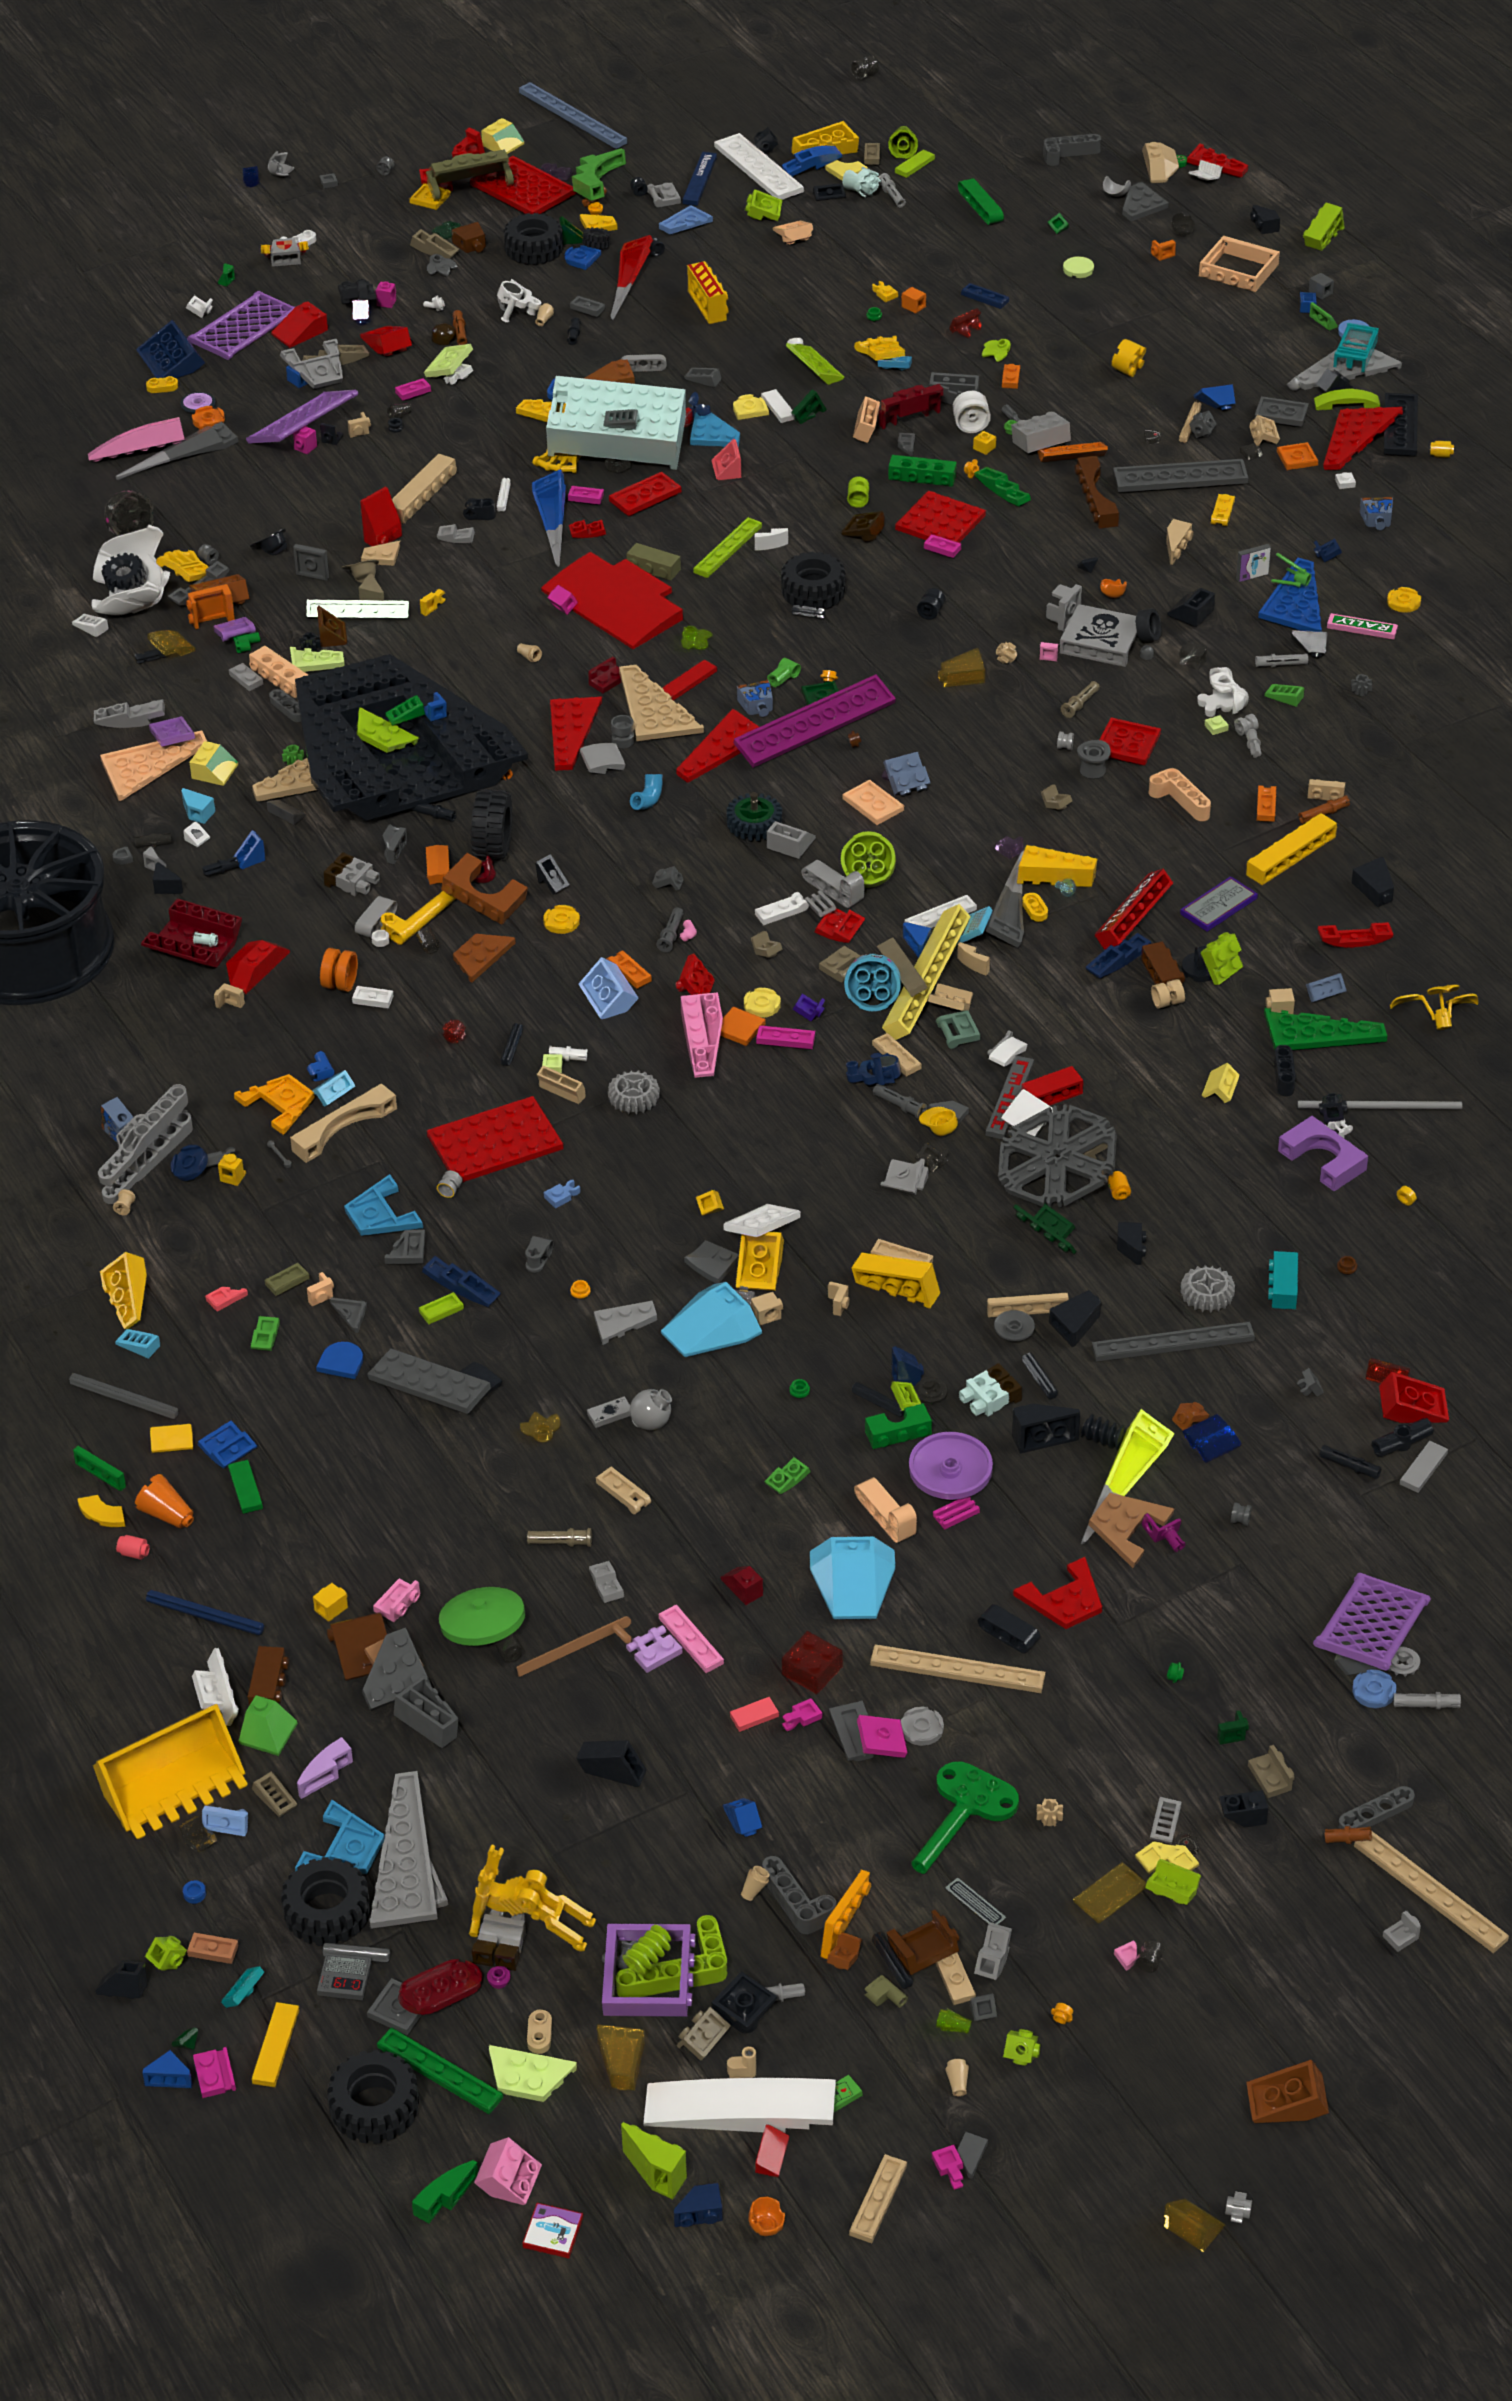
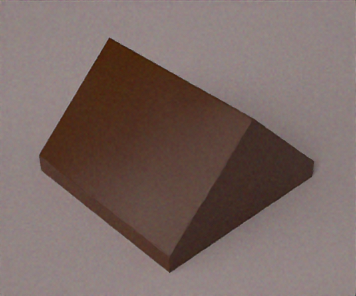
M318 606L317 615L321 647L346 645L345 622L321 606Z

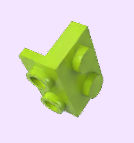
M1159 1859L1156 1870L1147 1880L1145 1888L1151 1890L1156 1895L1171 1898L1176 1903L1188 1905L1197 1893L1201 1875L1166 1860Z

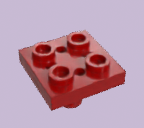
M691 954L686 960L679 980L676 981L677 990L679 989V992L687 990L691 995L707 994L711 992L715 979L704 967L701 960L695 954Z

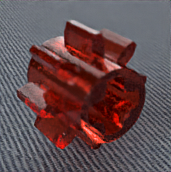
M451 1019L442 1028L444 1030V1038L451 1043H458L466 1035L464 1032L466 1027L459 1020Z

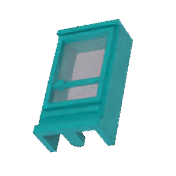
M1347 323L1339 346L1334 353L1333 367H1337L1340 358H1347V368H1352L1353 360L1362 361L1361 372H1365L1377 344L1379 328Z

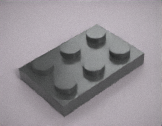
M1261 396L1255 417L1260 415L1274 420L1277 424L1302 427L1309 403Z

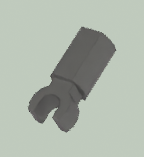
M229 1147L225 1152L218 1151L207 1154L208 1162L206 1168L218 1165L223 1156L234 1152L235 1148Z

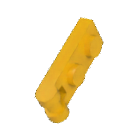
M1218 494L1211 516V524L1216 525L1218 523L1222 524V526H1228L1235 496Z

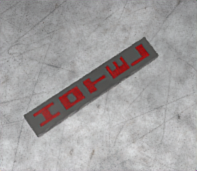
M1021 1056L1015 1057L987 1126L985 1136L998 1139L1006 1136L1010 1125L1003 1121L1001 1117L1021 1092L1022 1083L1028 1081L1034 1066V1059Z

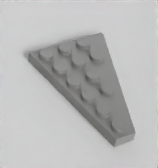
M1355 339L1350 340V342L1363 344ZM1346 344L1345 346L1350 348L1366 350V347ZM1374 349L1365 372H1361L1362 361L1353 360L1352 368H1347V358H1340L1335 368L1333 367L1335 351H1333L1296 377L1300 380V388L1307 390L1319 387L1316 383L1327 368L1332 372L1335 369L1347 379L1352 380L1358 375L1370 376L1380 372H1387L1388 369L1394 367L1400 369L1402 362Z

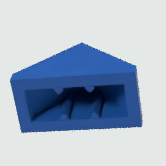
M254 830L250 832L234 855L241 869L265 861L263 840Z
M905 922L903 923V938L919 958L931 936V928Z
M171 2050L143 2069L145 2086L192 2088L190 2070Z

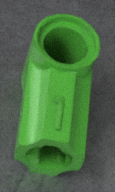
M783 658L778 668L771 672L767 679L771 686L776 688L788 678H796L801 671V665L788 658Z

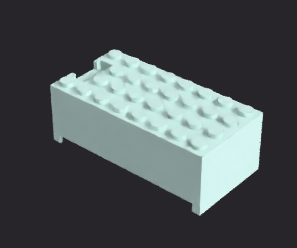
M556 376L553 400L546 426L548 456H555V453L656 463L670 465V469L677 470L686 419L685 389ZM564 403H566L565 412L562 413ZM638 410L636 430L603 426L606 411Z

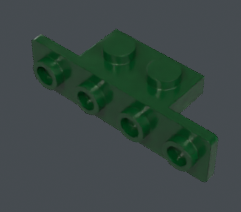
M1015 1204L1013 1206L1017 1212L1015 1215L1022 1222L1028 1221L1030 1223L1029 1226L1036 1232L1042 1231L1044 1233L1043 1236L1050 1242L1056 1241L1062 1251L1065 1253L1069 1251L1072 1254L1077 1252L1072 1244L1065 1240L1074 1230L1075 1226L1058 1212L1044 1204L1033 1217Z

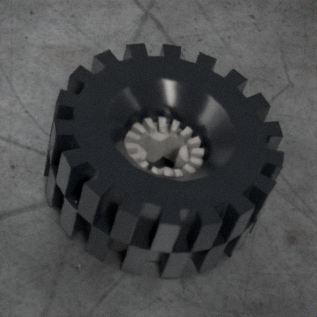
M119 553L115 558L114 556L110 557L111 560H107L105 562L106 565L102 566L103 570L101 572L107 589L111 590L112 593H114L115 587L122 590L141 587L140 584L144 585V580L147 578L141 558L138 555L134 556L133 553H130V555L127 553L120 555Z

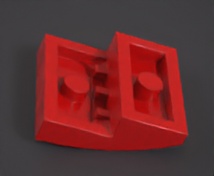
M836 908V910L822 918L814 932L831 940L849 943L865 921V918L851 910L846 914Z

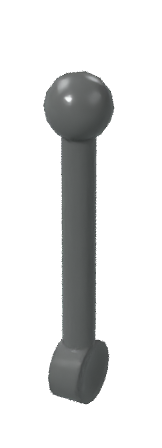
M268 1141L267 1146L276 1152L286 1168H290L292 1162L281 1154L275 1147L274 1141Z

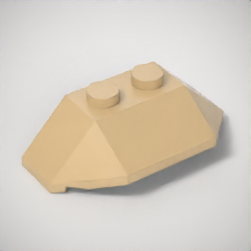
M1145 143L1142 152L1150 182H1166L1179 169L1175 150L1162 143Z

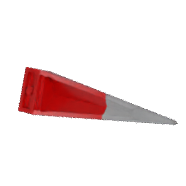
M651 235L624 243L620 251L619 277L611 312L612 320L615 318L651 251L649 249L653 241Z

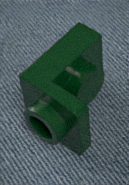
M1240 1710L1235 1713V1721L1218 1724L1217 1739L1220 1745L1245 1740L1249 1725L1247 1718H1243Z

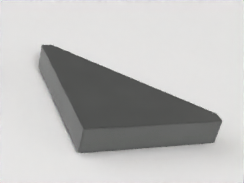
M331 1297L330 1303L352 1330L358 1333L367 1309V1302Z

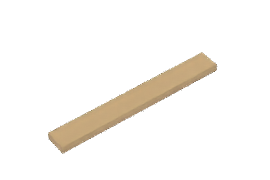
M876 1644L871 1657V1666L1042 1693L1045 1680V1672Z
M1373 1831L1372 1841H1355V1848L1492 1953L1496 1952L1508 1941V1934Z

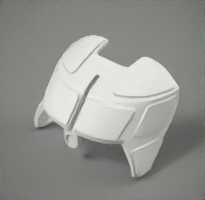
M148 524L147 528L114 537L101 546L94 566L93 580L105 584L101 572L103 570L102 566L106 565L105 562L107 560H111L110 557L114 556L115 558L119 553L120 555L124 553L128 555L133 553L134 556L138 555L143 562L147 578L144 580V585L140 584L141 587L116 594L110 590L109 597L104 600L93 599L92 609L95 612L109 615L136 613L152 607L160 601L170 572L163 571L157 565L156 558L154 557L163 536V532L159 528Z

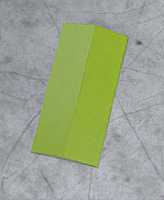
M786 344V347L826 384L830 385L844 379V376L811 346Z

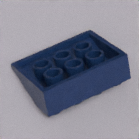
M173 320L136 349L156 378H166L168 376L178 378L195 372L205 363Z

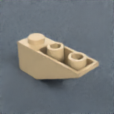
M1173 519L1167 527L1166 543L1170 564L1172 565L1176 559H1179L1182 550L1186 549L1188 541L1192 540L1193 531L1191 523Z

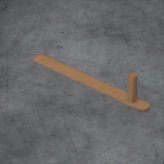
M627 1616L620 1618L517 1666L518 1676L521 1677L613 1633H616L624 1643H630L632 1640L631 1636L624 1628L630 1625L631 1619Z

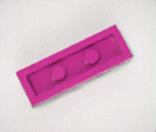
M759 1026L756 1044L813 1049L815 1031Z

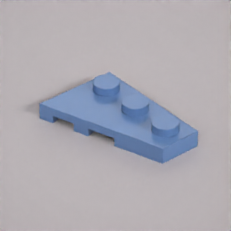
M690 205L659 223V229L668 234H673L713 222V216Z

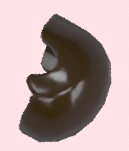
M438 324L432 330V341L439 345H449L451 339L455 340L456 331L449 324Z

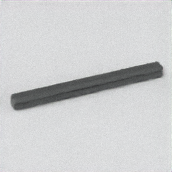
M72 1373L69 1378L70 1384L171 1419H176L179 1414L177 1407L77 1373Z

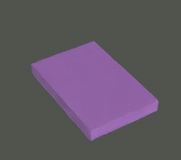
M182 716L149 725L151 733L161 747L195 739L194 732Z

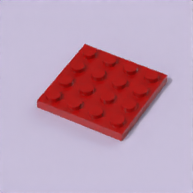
M927 491L895 524V530L923 540H927L932 534L960 543L986 516V510L935 492Z

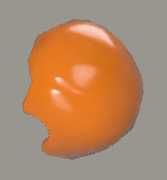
M1104 579L1101 581L1100 589L1109 598H1119L1124 594L1127 582L1125 581L1122 584L1120 579L1116 581Z
M767 2196L759 2197L752 2202L748 2220L756 2233L761 2236H772L783 2229L785 2213L781 2211L778 2200Z

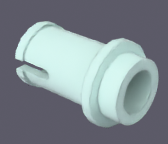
M194 933L196 935L193 937L194 944H204L213 947L218 943V936L214 933Z

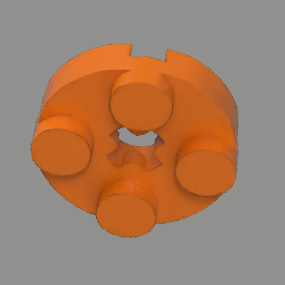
M203 406L196 409L194 415L192 414V422L199 430L206 426L212 427L220 422L224 423L225 420L223 410L218 407L213 409L212 406Z

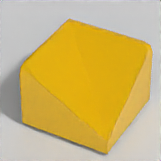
M715 1190L696 1197L703 1216L724 1210L719 1193Z

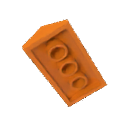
M1102 442L1048 447L1037 450L1041 462L1089 456H1105L1108 446Z

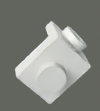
M194 296L186 308L202 318L206 313H210L213 307L211 306L213 299L210 298L205 303Z

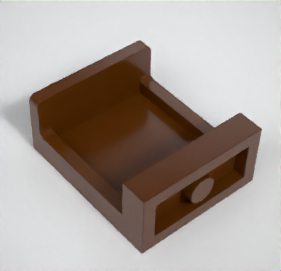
M936 1910L931 1911L933 1918L931 1922L902 1936L898 1934L895 1928L886 1932L890 1945L910 1975L959 1951L957 1944L959 1936L954 1928L951 1929L945 1916H940Z

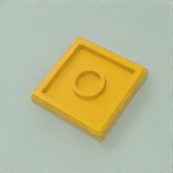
M423 184L411 196L410 203L437 210L451 195V192L448 189L439 187L440 199L434 200L428 184Z

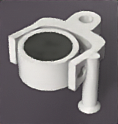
M513 279L511 281H503L497 293L501 302L508 304L503 317H501V320L504 322H509L514 306L519 308L527 306L526 312L534 316L542 302L531 296L532 292L524 288Z

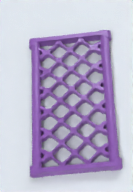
M257 291L253 296L187 338L192 344L229 360L233 355L277 327L295 307L261 291ZM251 304L258 305L256 307H248ZM260 304H269L268 306H259ZM272 309H280V311H271V310H272ZM261 310H269V312H260V311H261ZM240 311L247 312L246 314H238ZM273 315H281L279 318L271 317ZM262 316H270L269 318H260ZM250 317H259L258 319H249ZM229 318L237 319L235 321H227ZM239 318H248L247 320H238ZM270 322L268 325H262L261 323ZM251 323H259V325H250V324H251ZM219 325L226 326L225 328H217ZM228 325H237L236 327H228ZM259 329L258 332H251L250 330ZM240 330H248V332H239V331H240ZM229 331H238L237 333H228ZM208 332L215 333L214 335H206ZM242 336H249L247 339H240ZM230 337H238L237 339H228ZM218 338H227L226 340H217ZM207 339H216L215 341H206ZM238 343L236 346H229V344ZM220 344H227V346L218 347Z
M357 390L323 392L260 431L250 435L246 440L248 443L280 442L348 400L358 396Z
M1357 1573L1353 1585L1321 1635L1316 1637L1313 1644L1315 1647L1382 1670H1388L1392 1665L1391 1660L1422 1609L1428 1605L1431 1599L1426 1594L1363 1573ZM1380 1590L1383 1594H1376L1374 1591ZM1359 1592H1368L1370 1595L1364 1596ZM1394 1597H1401L1403 1600L1397 1601ZM1380 1599H1388L1390 1602H1382ZM1374 1600L1377 1604H1369L1367 1601ZM1353 1602H1361L1363 1605L1357 1606ZM1406 1605L1409 1606L1411 1609H1403L1401 1606ZM1389 1607H1394V1608H1396L1397 1610H1396V1611H1390L1388 1608H1389ZM1374 1609H1382L1384 1612L1378 1613ZM1367 1610L1371 1614H1363L1361 1611ZM1346 1612H1355L1357 1615L1350 1616ZM1394 1616H1402V1617H1404L1406 1620H1404V1619H1400V1620H1399V1619H1396ZM1388 1617L1391 1621H1383L1381 1618ZM1367 1619H1375L1377 1622L1371 1623ZM1354 1621H1362L1364 1624H1356ZM1339 1622H1348L1351 1626H1343ZM1388 1626H1396L1400 1630H1391ZM1380 1627L1385 1631H1376L1375 1628ZM1368 1629L1371 1633H1363L1361 1630ZM1347 1631H1355L1357 1634L1351 1635ZM1332 1632H1335V1633H1339V1632H1340V1633H1342L1344 1636H1336V1635H1335L1334 1633H1332ZM1389 1636L1393 1640H1384L1382 1637ZM1368 1638H1376L1378 1641L1371 1642ZM1360 1639L1363 1640L1365 1643L1359 1644L1356 1643L1355 1640ZM1348 1641L1351 1645H1343L1341 1642ZM1381 1646L1384 1647L1387 1651L1377 1650L1375 1647ZM1369 1648L1372 1652H1364L1362 1649Z

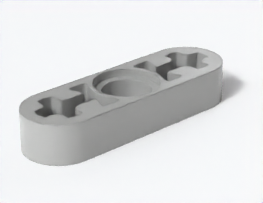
M661 354L626 355L621 358L623 360L628 359L632 372L662 371L667 366L666 357ZM644 360L647 361L648 364L642 366L639 364V362Z

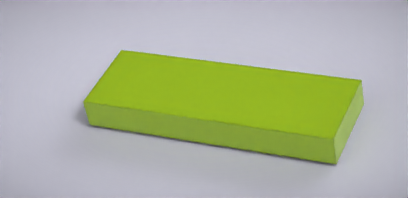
M922 150L897 166L895 173L907 178L933 161L935 154Z

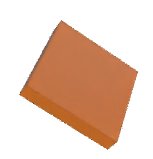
M1308 442L1277 447V453L1286 470L1318 466V459Z
M732 1007L723 1018L720 1036L747 1046L758 1033L759 1026H764L766 1021L764 1018Z

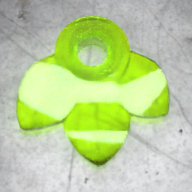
M687 626L682 632L681 644L686 649L692 647L700 650L708 648L707 638H710L712 633L705 629L697 630L694 626Z

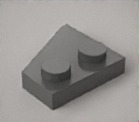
M405 1230L401 1234L400 1239L394 1243L391 1253L385 1255V1264L423 1263L425 1230Z

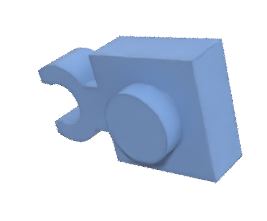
M570 1180L564 1187L558 1184L545 1191L544 1198L554 1208H557L571 1201V1196L578 1195L580 1193V1186L575 1187L574 1180Z

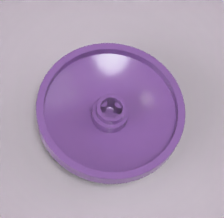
M941 1432L930 1435L914 1447L909 1458V1473L915 1485L923 1492L941 1499L953 1500L972 1496L988 1484L992 1475L993 1462L989 1450L981 1441L964 1433Z

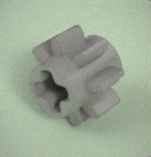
M1235 2191L1234 2197L1228 2196L1225 2214L1231 2215V2222L1242 2223L1243 2218H1250L1252 2200L1246 2199L1247 2193Z

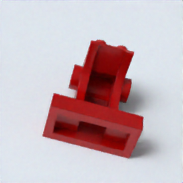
M470 127L465 130L467 137L454 147L452 157L467 153H485L480 132Z

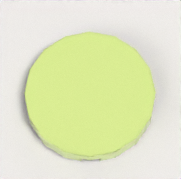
M1071 257L1064 262L1063 271L1069 277L1073 275L1076 278H1086L1094 271V263L1085 257Z

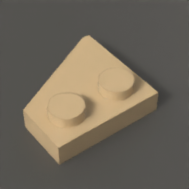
M400 541L364 548L361 562L378 560L379 563L377 565L394 566L400 549Z

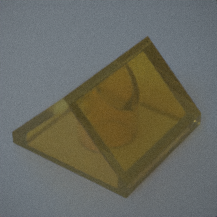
M1186 2199L1169 2202L1165 2206L1163 2226L1202 2252L1205 2251L1225 2225Z

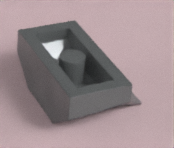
M389 824L382 835L386 845L384 856L388 863L395 864L407 844L406 828H396Z

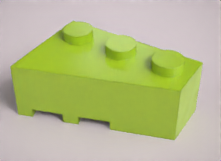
M1326 202L1319 209L1318 215L1312 220L1308 230L1306 229L1304 232L1305 246L1322 251L1331 242L1330 238L1332 236L1336 237L1338 235L1337 232L1344 229L1342 207Z

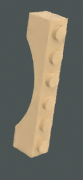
M381 1083L291 1136L292 1152L305 1163L322 1154L327 1141L343 1127L365 1119L383 1118L396 1110V1095Z

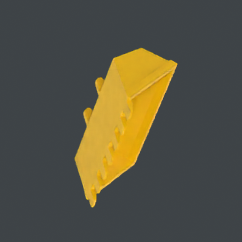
M213 1704L101 1758L93 1765L105 1799L121 1821L126 1832L131 1830L136 1839L146 1835L141 1827L146 1822L150 1824L154 1831L161 1829L163 1825L158 1817L166 1814L171 1823L179 1820L180 1816L175 1808L181 1805L188 1814L197 1811L192 1801L197 1797L201 1799L205 1806L213 1803L214 1799L209 1792L217 1789L223 1798L230 1795L231 1791L226 1783L232 1780L238 1789L248 1785L243 1777L245 1774L244 1768L217 1704Z

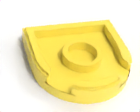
M751 394L742 395L733 403V410L738 420L769 415V409L761 397L756 398Z

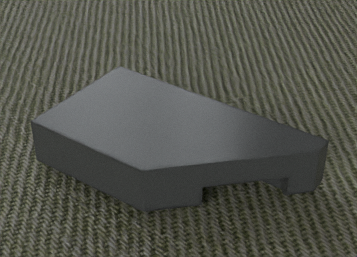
M955 1101L929 1105V1109L944 1107L954 1111L958 1124L969 1113L968 1107Z
M965 2132L957 2152L963 2162L968 2178L972 2179L988 2145V2139Z

